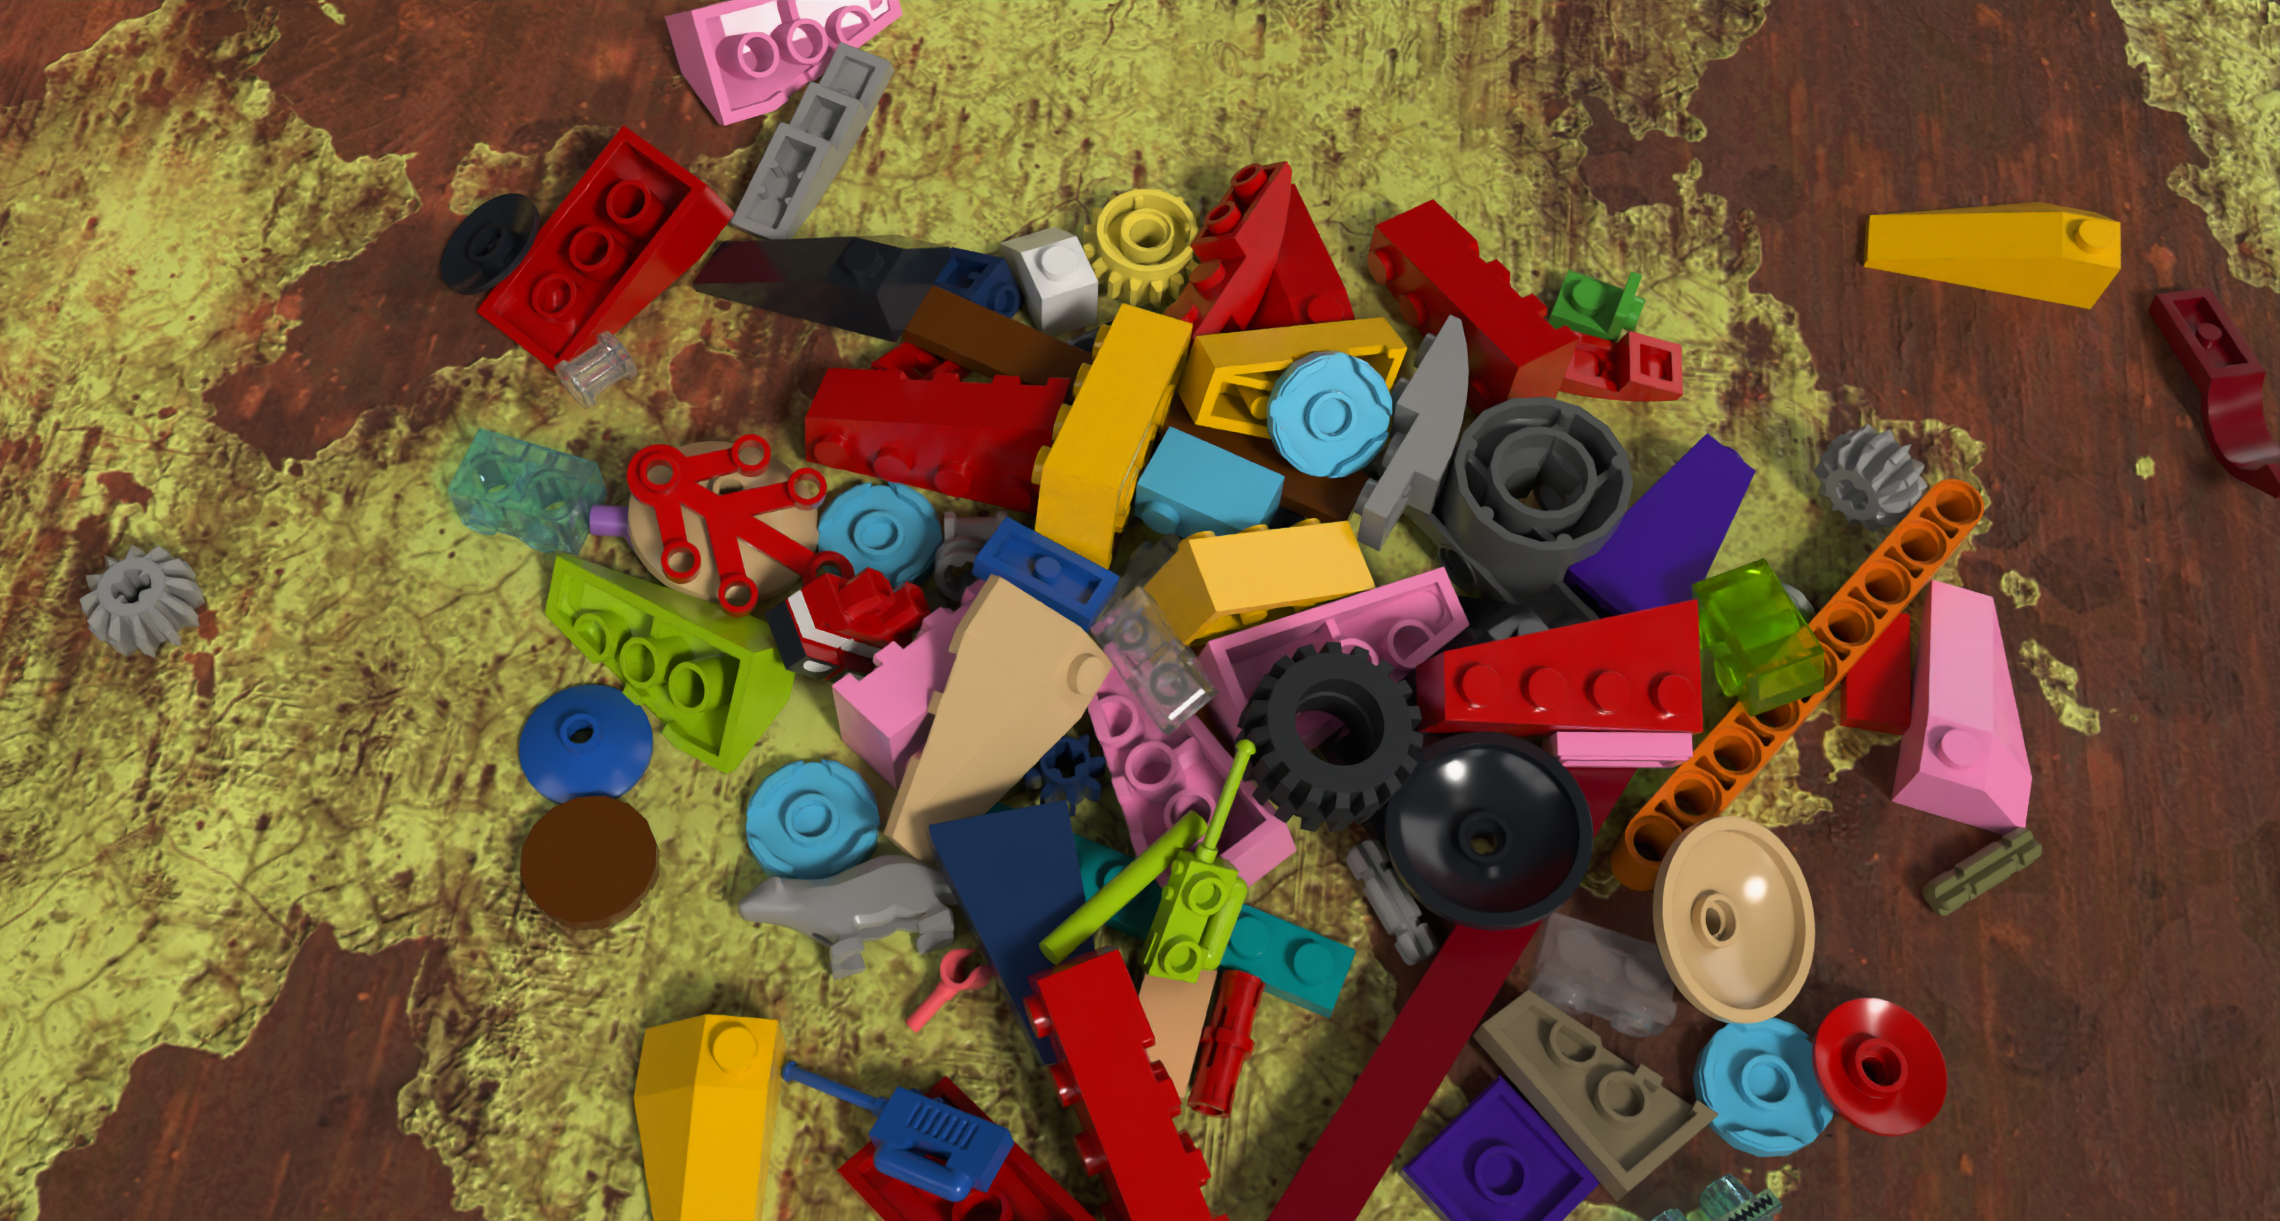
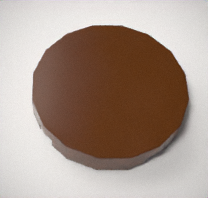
M607 796L577 797L553 807L533 825L521 849L520 876L534 906L550 919L558 921L560 925L574 930L605 929L629 918L642 906L640 902L647 896L650 888L653 890L659 877L660 850L647 820L628 803Z

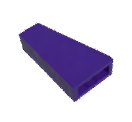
M1707 433L1625 513L1617 531L1597 554L1579 561L1567 569L1563 582L1600 619L1696 599L1756 471L1746 464L1735 450L1723 446Z

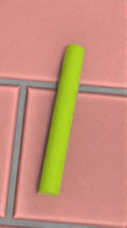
M1189 811L1039 943V948L1045 957L1055 965L1063 961L1177 859L1180 850L1187 851L1206 834L1208 826L1204 819L1195 811Z

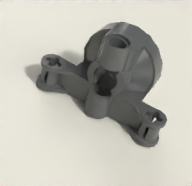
M1549 397L1512 398L1484 410L1463 432L1444 487L1430 515L1409 505H1406L1402 513L1408 515L1438 547L1437 557L1441 567L1445 568L1451 582L1458 588L1466 592H1472L1477 588L1488 600L1529 606L1549 629H1555L1600 619L1563 582L1568 566L1597 554L1617 531L1627 510L1633 480L1627 452L1611 429L1580 406ZM1388 447L1380 451L1360 471L1370 474V478L1379 482L1386 470L1382 466V461ZM1533 490L1534 497L1543 511L1525 506L1516 499H1526Z

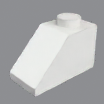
M1052 227L1000 243L1004 259L1025 298L1024 303L1038 331L1054 337L1097 323L1098 280L1077 236L1057 227Z

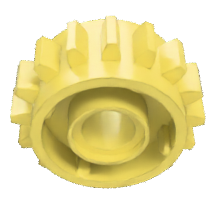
M1133 188L1131 191L1118 196L1115 194L1109 196V203L1103 209L1095 207L1092 210V224L1084 225L1083 251L1098 280V284H1102L1108 291L1107 297L1110 299L1117 298L1135 307L1151 302L1155 308L1161 307L1162 303L1172 299L1177 300L1190 281L1189 276L1191 272L1201 264V261L1190 246L1201 230V227H1199L1200 212L1198 210L1191 211L1184 203V198L1180 196L1175 197L1163 192L1161 189Z

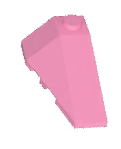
M1931 580L1927 585L1911 680V724L1902 735L1891 802L2006 835L2017 827L2025 828L2032 775L1994 599L1988 595Z
M1127 635L1104 652L1114 665L1087 708L1112 777L1111 781L1121 805L1136 856L1138 857L1189 811L1198 813L1204 819L1207 826H1209L1234 759L1131 637ZM1242 779L1217 842L1218 852L1216 857L1228 859L1239 870L1237 876L1242 877L1249 888L1297 851L1287 823L1274 817L1277 810L1269 801L1261 806L1252 796L1257 788L1251 780L1243 782ZM1205 835L1201 837L1195 844H1193L1187 851L1195 852L1198 843L1203 842ZM1171 865L1154 879L1161 889L1168 883L1171 875Z

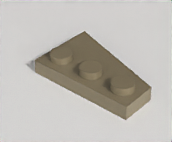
M1529 989L1483 1023L1473 1035L1476 1041L1616 1202L1719 1115L1697 1100L1694 1104L1690 1105L1661 1086L1664 1078L1642 1063L1637 1068L1629 1065L1602 1046L1601 1036Z

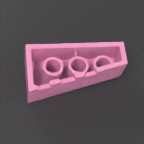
M978 579L966 588L961 598L962 607L955 612L950 608L943 609L939 607L924 618L914 642L902 649L893 641L877 652L873 657V663L877 667L866 677L858 681L851 673H848L832 685L842 741L896 791L900 788L910 757L924 749L935 718L934 714L926 711L933 691L944 692L957 655L948 652L956 627L986 583L982 579Z

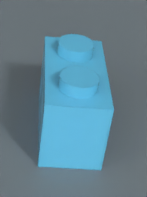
M1170 426L1137 482L1134 516L1142 519L1148 527L1156 532L1166 535L1174 533L1183 538L1202 531H1213L1216 536L1237 534L1255 525H1267L1269 527L1279 508L1285 476Z

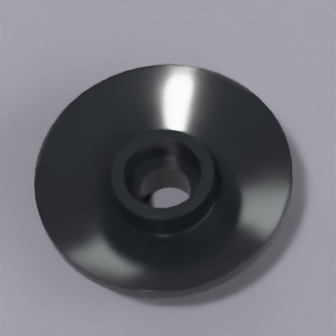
M508 193L497 196L475 209L459 225L444 250L441 261V276L444 283L455 293L473 295L494 287L509 276L526 257L536 238L539 228V212L535 204L522 194Z

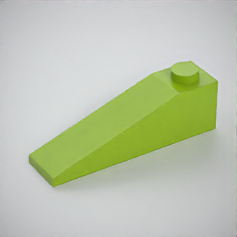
M568 554L556 555L545 609V615L593 664L603 662L625 685L622 693L636 706L645 705L665 725L661 733L675 748L725 774L735 771L789 701L796 672L785 669L769 624L752 615L740 618L731 617L723 612L719 604Z

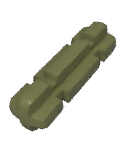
M2017 827L2002 836L2001 840L1992 842L1956 864L1950 871H1945L1930 880L1922 889L1923 898L1930 904L1936 914L1947 916L1963 906L1968 900H1973L2009 878L2012 873L2018 872L2033 863L2042 854L2041 843L2034 839L2029 829Z

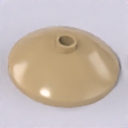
M704 441L687 444L677 449L686 457L732 448L734 442ZM753 447L744 448L738 455L740 460L747 465L758 464L764 457L759 449ZM771 456L768 469L760 476L745 477L737 472L698 482V484L720 496L788 481L793 471L783 462ZM655 466L648 472L647 477L655 484H665L672 478L673 473L665 466ZM803 481L795 485L794 489L800 497L812 498ZM631 493L627 515L628 532L633 548L644 566L667 587L719 604L718 590L721 582L705 519L681 505L687 541L695 545L700 552L701 571L697 578L689 583H674L667 579L662 571L661 555L664 547L655 510L638 502ZM794 507L754 516L815 553L819 538L817 508L804 511ZM737 539L746 576L751 578L757 586L758 602L784 592L801 578V576ZM679 552L670 558L668 564L676 572H686L692 568L694 560L689 554ZM734 586L726 592L725 598L731 605H745L749 602L751 595L746 588Z
M1723 816L1706 819L1690 826L1676 838L1660 865L1653 896L1655 938L1661 958L1672 981L1693 1006L1707 1016L1719 1021L1734 1024L1758 1023L1778 1015L1792 1003L1804 985L1812 963L1815 945V919L1811 895L1798 863L1789 849L1770 830L1742 817Z

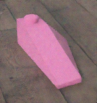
M726 0L665 16V20L681 73L718 124L725 126L777 110L789 101L788 97L808 82H814L825 73L840 42L859 48L902 16L903 13L899 0Z
M1441 567L1209 641L1192 665L1215 726L1235 746V739L1242 730L1237 727L1240 715L1264 675L1268 674L1274 663L1284 655L1291 659L1299 647L1312 644L1317 654L1326 642H1341L1342 653L1350 654L1355 646L1369 650L1367 661L1377 666L1384 659L1394 667L1389 677L1395 683H1398L1415 670L1417 665L1429 659L1469 626V622L1445 568ZM1304 711L1295 714L1297 733L1308 750L1319 746L1345 725L1337 717L1322 711Z

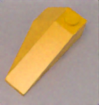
M2042 202L1870 215L1866 221L1863 267L2091 309L2121 269L2120 222L2096 212Z
M704 1014L645 1029L634 1092V1104L653 1221H761L782 1079L780 1072L784 1064L787 1044L778 1020Z

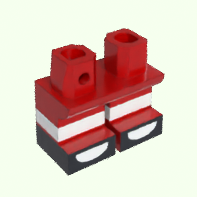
M867 567L850 580L826 572L767 611L765 616L786 670L820 680L825 678L827 682L835 684L848 673H851L858 681L866 677L875 669L873 663L874 655L891 642L895 641L902 649L914 642L910 633L922 625L923 619L930 615L931 611L919 586L905 581L892 590L889 580L880 571Z

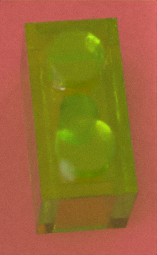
M1765 558L1691 584L1692 600L1698 599L1700 650L1705 648L1710 650L1715 659L1714 670L1722 690L1728 697L1737 695L1749 717L1824 691V649Z

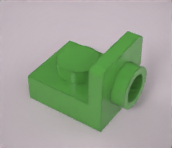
M1568 270L1548 322L1555 329L1567 325L1573 331L1617 342L1622 329L1634 331L1646 299L1635 295L1642 274L1631 271L1626 285L1622 289Z

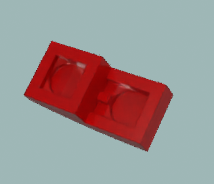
M1573 331L1579 337V341L1559 391L1591 398L1634 402L1677 401L1683 395L1682 345L1628 331L1618 342Z

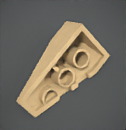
M993 574L989 576L955 629L948 652L957 655L944 692L933 691L926 711L935 715L923 751H919L910 757L884 831V835L909 857L925 861L933 866L937 862L928 844V825L985 815L1082 717L1114 665L1080 626L1002 577Z

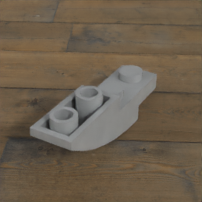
M1449 315L1437 336L1431 333L1425 336L1414 360L1413 366L1417 370L1411 380L1401 377L1391 394L1394 417L1389 439L1392 440L1382 461V466L1386 470L1379 482L1372 478L1368 479L1354 508V513L1362 516L1357 541L1379 552L1406 505L1430 515L1444 487L1453 461L1467 401L1469 369L1467 344L1462 321L1452 315Z

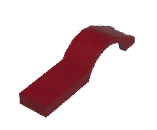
M2210 287L2156 294L2148 312L2201 393L2200 409L2204 432L2215 458L2231 476L2276 499L2280 498V448L2269 433L2263 413L2262 388L2266 375L2265 369Z

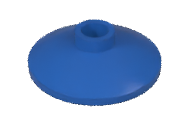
M596 684L575 686L562 690L546 699L529 717L520 738V763L532 787L540 795L553 803L560 805L574 798L587 796H607L618 799L631 790L646 772L653 753V732L640 705L636 706L622 691ZM585 729L593 730V735L587 742L580 744L571 742L572 736L577 732Z

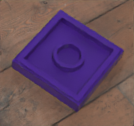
M1501 1076L1495 1079L1399 1173L1400 1177L1442 1221H1563L1600 1184L1569 1146Z

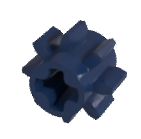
M1087 734L1080 737L1079 740L1072 737H1062L1034 765L1036 767L1031 768L1024 775V788H1040V804L1067 800L1070 817L1075 816L1076 805L1081 803L1085 797L1095 802H1098L1100 799L1101 786L1093 778H1098L1105 774L1106 759L1101 756L1090 758L1088 751L1090 736ZM1058 768H1067L1071 778H1062Z

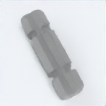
M1372 838L1354 846L1348 851L1349 854L1346 857L1347 864L1357 881H1365L1366 886L1362 890L1388 935L1395 934L1397 936L1396 939L1398 941L1394 945L1403 961L1412 966L1432 957L1439 948V941L1428 923H1420L1419 916L1422 915V912L1409 890L1398 877L1395 869L1388 868L1387 862L1390 858L1380 841Z

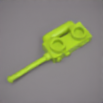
M1240 740L1235 746L1238 750L1203 842L1198 843L1195 852L1180 850L1177 859L1171 865L1170 878L1167 885L1162 889V899L1137 962L1147 975L1196 984L1201 971H1213L1221 963L1246 898L1248 886L1242 877L1237 876L1239 870L1228 859L1216 857L1218 852L1216 845L1250 756L1256 753V747L1250 740Z

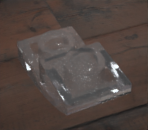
M1140 585L1091 627L1093 634L1123 681L1154 723L1167 736L1219 693L1194 651L1177 637L1154 597Z

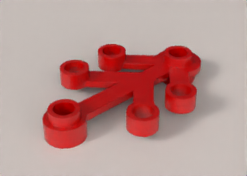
M746 434L739 437L734 442L732 448L686 457L677 448L665 444L650 445L641 449L633 456L628 465L627 483L630 492L638 502L655 510L664 547L661 555V566L664 575L674 583L686 584L696 579L701 571L700 552L695 545L687 541L681 509L682 505L706 521L721 582L718 590V602L720 608L727 615L736 618L745 617L754 611L758 602V589L754 581L746 576L737 539L801 576L802 588L817 579L816 573L823 566L835 567L839 570L841 578L847 580L855 576L851 562L844 555L834 551H822L816 554L754 517L794 507L804 511L818 508L823 503L827 490L826 480L818 470L809 467L800 468L793 472L788 481L720 496L698 484V482L737 472L745 477L762 475L768 469L771 459L770 446L763 437L756 434ZM746 447H755L762 452L764 457L758 464L747 465L740 460L738 455ZM655 466H665L673 473L672 478L665 484H655L648 479L647 475ZM802 480H810L818 486L819 493L813 498L806 499L800 497L794 487ZM679 552L689 554L694 560L692 568L686 572L672 570L668 562L674 554ZM742 586L749 591L751 598L743 606H733L726 600V592L731 587Z

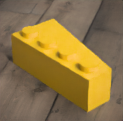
M1122 303L1112 325L1101 324L1092 350V360L1094 362L1092 365L1082 363L1072 393V399L1075 401L1072 406L1063 403L1060 407L1052 433V440L1055 442L1052 448L1043 445L1034 463L1031 483L1040 485L1035 532L1107 570L1109 569L1112 561L1111 551L1114 533L1122 534L1130 514V503L1137 479H1140L1150 462L1157 432L1161 433L1181 381L1187 360L1193 327L1192 323Z

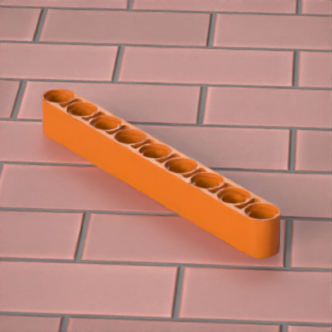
M1957 479L1941 480L1935 484L1693 751V757L1682 763L1634 816L1610 855V866L1613 875L1622 885L1631 890L1642 892L1653 890L1663 858L1676 838L1695 823L1721 817L1841 682L1864 653L1947 562L1980 521L1984 513V501L1980 493L1972 485ZM1906 554L1912 556L1915 560L1911 559ZM1868 592L1877 595L1882 601L1873 598ZM1831 632H1836L1844 638L1848 635L1852 643L1836 639ZM1793 672L1806 676L1812 685L1799 681L1793 675ZM1754 713L1762 714L1769 718L1775 728L1767 727L1760 723ZM1715 756H1723L1731 760L1736 766L1737 772L1721 767L1716 761ZM1674 799H1683L1692 803L1697 809L1699 816L1688 815L1681 811ZM1634 843H1644L1652 847L1658 853L1660 861H1648L1641 857L1636 851Z

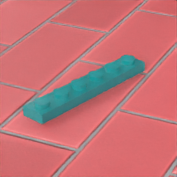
M997 802L986 814L1013 810L1014 808ZM1073 833L1087 901L1135 858ZM1153 880L1105 922L1104 925L1145 942L1162 899L1161 887ZM1243 903L1221 963L1215 970H1218L1217 972L1221 974L1226 970L1250 973L1261 979L1260 982H1265L1264 992L1330 1019L1356 950Z

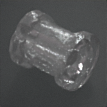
M605 330L596 336L597 343L570 362L563 360L554 366L555 372L563 386L584 409L593 406L596 403V396L622 378L630 381L638 374L636 365L627 350L613 334Z

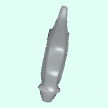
M883 855L825 879L800 880L777 876L771 877L757 884L744 898L739 900L737 910L743 920L790 928L830 948V968L833 979L836 980L861 973L865 970L866 967L860 952L865 950L863 942L888 937L897 930L915 932L921 935L916 940L919 955L950 947L954 939V921L952 910L946 905L958 904L939 868L925 861L907 856Z

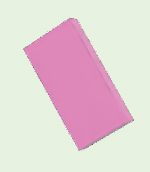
M1556 732L1542 741V749L1550 753L1564 767L1673 768L1693 757L1692 733Z

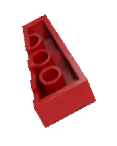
M1434 199L1375 225L1367 255L1368 268L1375 281L1380 285L1385 284L1397 300L1400 312L1407 324L1413 328L1417 327L1425 338L1428 333L1437 336L1449 315L1461 319L1467 344L1469 369L1466 402L1473 413L1479 416L1484 410L1512 398L1549 397L1556 399L1579 337L1567 325L1555 329L1543 317L1547 316L1548 307L1533 293L1522 298L1511 287V272L1497 259L1486 263L1479 257L1478 241Z
M828 368L805 416L806 461L833 469H841L884 479L893 483H901L944 493L952 497H961L1012 511L1037 515L1040 485L1031 483L1032 471L1040 448L1043 445L1052 448L1055 442L1052 440L1053 428L1062 404L1069 405L1071 378L1049 377L1047 385L1040 386L1022 385L1020 376L995 375L992 383L961 382L959 373L936 372L934 377L929 380H909L904 371Z
M1698 599L1444 651L1416 666V699L1422 716V721L1417 726V732L1447 734L1496 732L1516 737L1548 738L1556 732L1692 733V735L1702 733L1703 713Z
M1105 945L1027 976L1033 994L1023 997L1026 1014L1036 1037L1040 1039L1048 1035L1058 1061V1063L1048 1066V1073L1053 1088L1063 1108L1074 1105L1083 1132L1073 1135V1142L1078 1157L1088 1177L1099 1174L1108 1201L1098 1205L1101 1220L1230 1221L1227 1213L1219 1216L1208 1208L1200 1187L1207 1185V1179L1212 1177L1201 1149H1196L1188 1132L1185 1129L1176 1130L1172 1119L1181 1115L1180 1106L1182 1102L1173 1080L1161 1060L1150 1061L1146 1049L1156 1045L1155 1036L1119 948Z

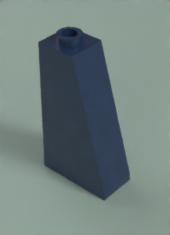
M1067 800L928 825L927 839L929 848L1039 1067L1058 1063L1048 1035L1040 1039L1036 1037L1025 1011L1023 997L1033 994L1027 976L1055 966L1042 953L1039 943L1086 902ZM1093 934L1060 963L1095 950Z

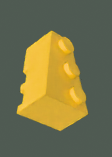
M1384 317L1196 336L1177 393L1196 425L1271 439L1267 430V403L1275 382L1293 362L1314 352L1340 351L1366 361L1384 378L1390 393L1408 347Z
M1312 518L1300 521L1289 528L1269 530L1267 525H1255L1231 535L1216 536L1213 531H1202L1190 535L1178 544V551L1130 602L1153 664L1159 670L1174 666L1177 662L1176 657L1185 649L1207 644L1209 641L1369 591L1375 589L1376 586L1349 521L1321 524L1319 519Z

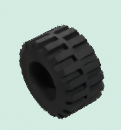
M1326 642L1318 654L1312 644L1299 647L1291 659L1284 655L1274 663L1269 673L1264 675L1240 715L1237 727L1242 730L1235 739V746L1240 740L1247 739L1252 741L1256 747V753L1251 754L1243 774V782L1255 779L1258 787L1252 796L1261 806L1268 800L1277 805L1279 808L1275 812L1274 817L1284 823H1287L1295 815L1302 818L1300 829L1313 832L1324 821L1327 823L1329 832L1342 831L1352 821L1359 825L1370 819L1378 809L1380 810L1410 777L1418 763L1413 758L1422 749L1423 734L1413 730L1422 721L1419 706H1408L1406 703L1407 698L1413 691L1405 679L1396 684L1389 677L1394 667L1384 659L1377 666L1367 661L1369 650L1355 646L1350 654L1342 653L1341 642ZM1304 711H1322L1344 722L1357 741L1359 763L1339 766L1324 762L1314 756L1304 746L1297 733L1295 714Z

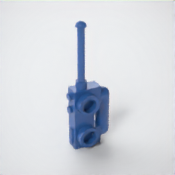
M787 1061L781 1067L780 1075L786 1082L794 1080L872 1111L873 1116L878 1118L869 1132V1136L876 1148L873 1155L875 1168L885 1175L952 1202L962 1201L968 1196L972 1188L987 1193L1014 1145L1009 1129L948 1106L939 1097H935L934 1100L925 1097L916 1088L907 1090L897 1086L890 1099L884 1096L876 1098L800 1068L795 1061ZM929 1154L947 1163L944 1166L922 1156Z

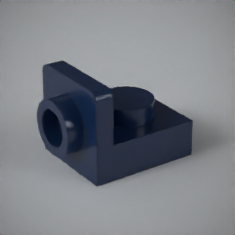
M952 247L950 249L952 255L933 285L1012 319L1024 304L1025 298L1005 259Z

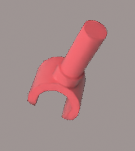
M975 948L955 949L944 955L940 965L942 980L935 986L934 991L905 1020V1023L914 1032L918 1033L938 1010L960 990H978L989 984L993 977L989 965H980L971 972L968 979L964 975V964L974 954Z

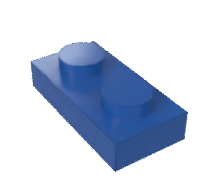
M1007 516L975 557L971 573L984 581H987L991 574L1002 577L1077 624L1086 633H1088L1115 593L1120 578L1115 573Z

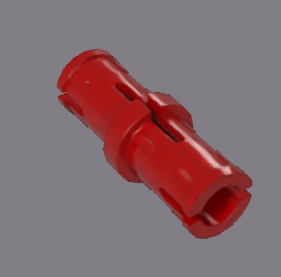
M1226 970L1223 972L1218 992L1219 996L1210 1025L1202 1028L1198 1044L1203 1049L1200 1057L1201 1061L1187 1101V1106L1192 1107V1110L1203 1115L1223 1119L1230 1118L1235 1090L1243 1063L1252 1057L1255 1046L1254 1041L1250 1038L1252 1026L1265 988V982H1260L1261 979L1259 977L1237 970Z

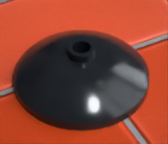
M1469 732L1450 736L1428 746L1413 758L1418 763L1412 774L1388 801L1384 830L1386 846L1392 865L1402 883L1420 903L1450 922L1464 927L1487 931L1518 929L1534 924L1548 917L1566 903L1581 883L1587 871L1592 855L1594 831L1590 809L1584 793L1571 773L1556 758L1529 741L1496 732ZM1476 838L1485 839L1492 845L1493 852L1480 854L1472 848L1470 841Z

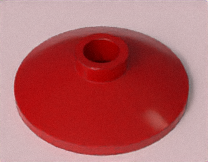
M1859 998L1839 1005L1829 1012L1819 1024L1812 1043L1814 1075L1826 1100L1846 1121L1874 1135L1898 1137L1908 1135L1923 1128L1937 1116L1947 1093L1946 1064L1937 1041L1927 1027L1912 1013L1885 1000ZM1862 1064L1869 1066L1873 1070L1876 1078L1875 1083L1867 1077Z

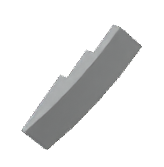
M839 43L820 83L817 84L810 81L790 124L780 121L730 222L733 227L764 240L792 239L826 192L867 125L894 73L890 61L848 44Z

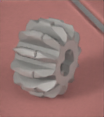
M1869 424L1864 425L1860 429H1850L1846 434H1840L1827 446L1828 450L1821 455L1820 463L1814 469L1815 474L1822 481L1817 491L1821 495L1830 498L1833 503L1831 511L1840 510L1846 515L1850 526L1861 522L1872 533L1881 527L1891 528L1897 522L1900 523L1921 499L1922 493L1928 485L1920 476L1925 465L1920 461L1912 459L1908 453L1911 444L1901 446L1895 441L1891 429L1878 433Z
M131 544L124 560L118 561L105 555L107 570L104 574L85 575L88 583L87 586L92 592L80 598L79 601L82 604V611L89 618L87 620L90 624L89 629L99 641H105L106 644H110L118 653L128 657L139 648L145 655L147 654L155 658L160 643L168 641L181 647V637L178 632L182 628L200 627L199 616L194 610L205 604V601L203 599V591L195 580L196 574L186 561L182 562L180 558L174 559L169 551L164 550L159 545L146 555L142 549Z

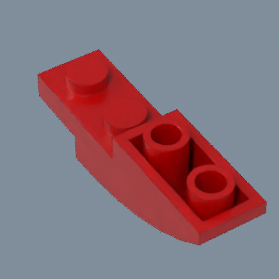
M1287 161L1262 166L1259 163H1253L1236 172L1231 178V186L1218 205L1207 213L1204 218L1205 224L1190 244L1201 264L1191 272L1189 276L1190 281L1176 302L1163 313L1165 316L1193 324L1187 358H1189L1196 336L1245 331L1256 312L1269 284L1285 231L1292 179V169Z

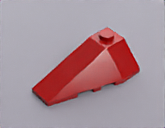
M1295 183L1291 184L1286 226L1275 267L1260 304L1245 331L1356 320L1346 288Z

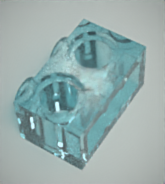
M479 428L447 489L460 520L473 531L489 536L499 532L519 538L526 545L540 552L553 553L555 550H559L578 556L590 532L592 505H603L608 495L597 462ZM506 485L501 490L495 492H488L496 486ZM566 502L557 509L545 510L554 503Z

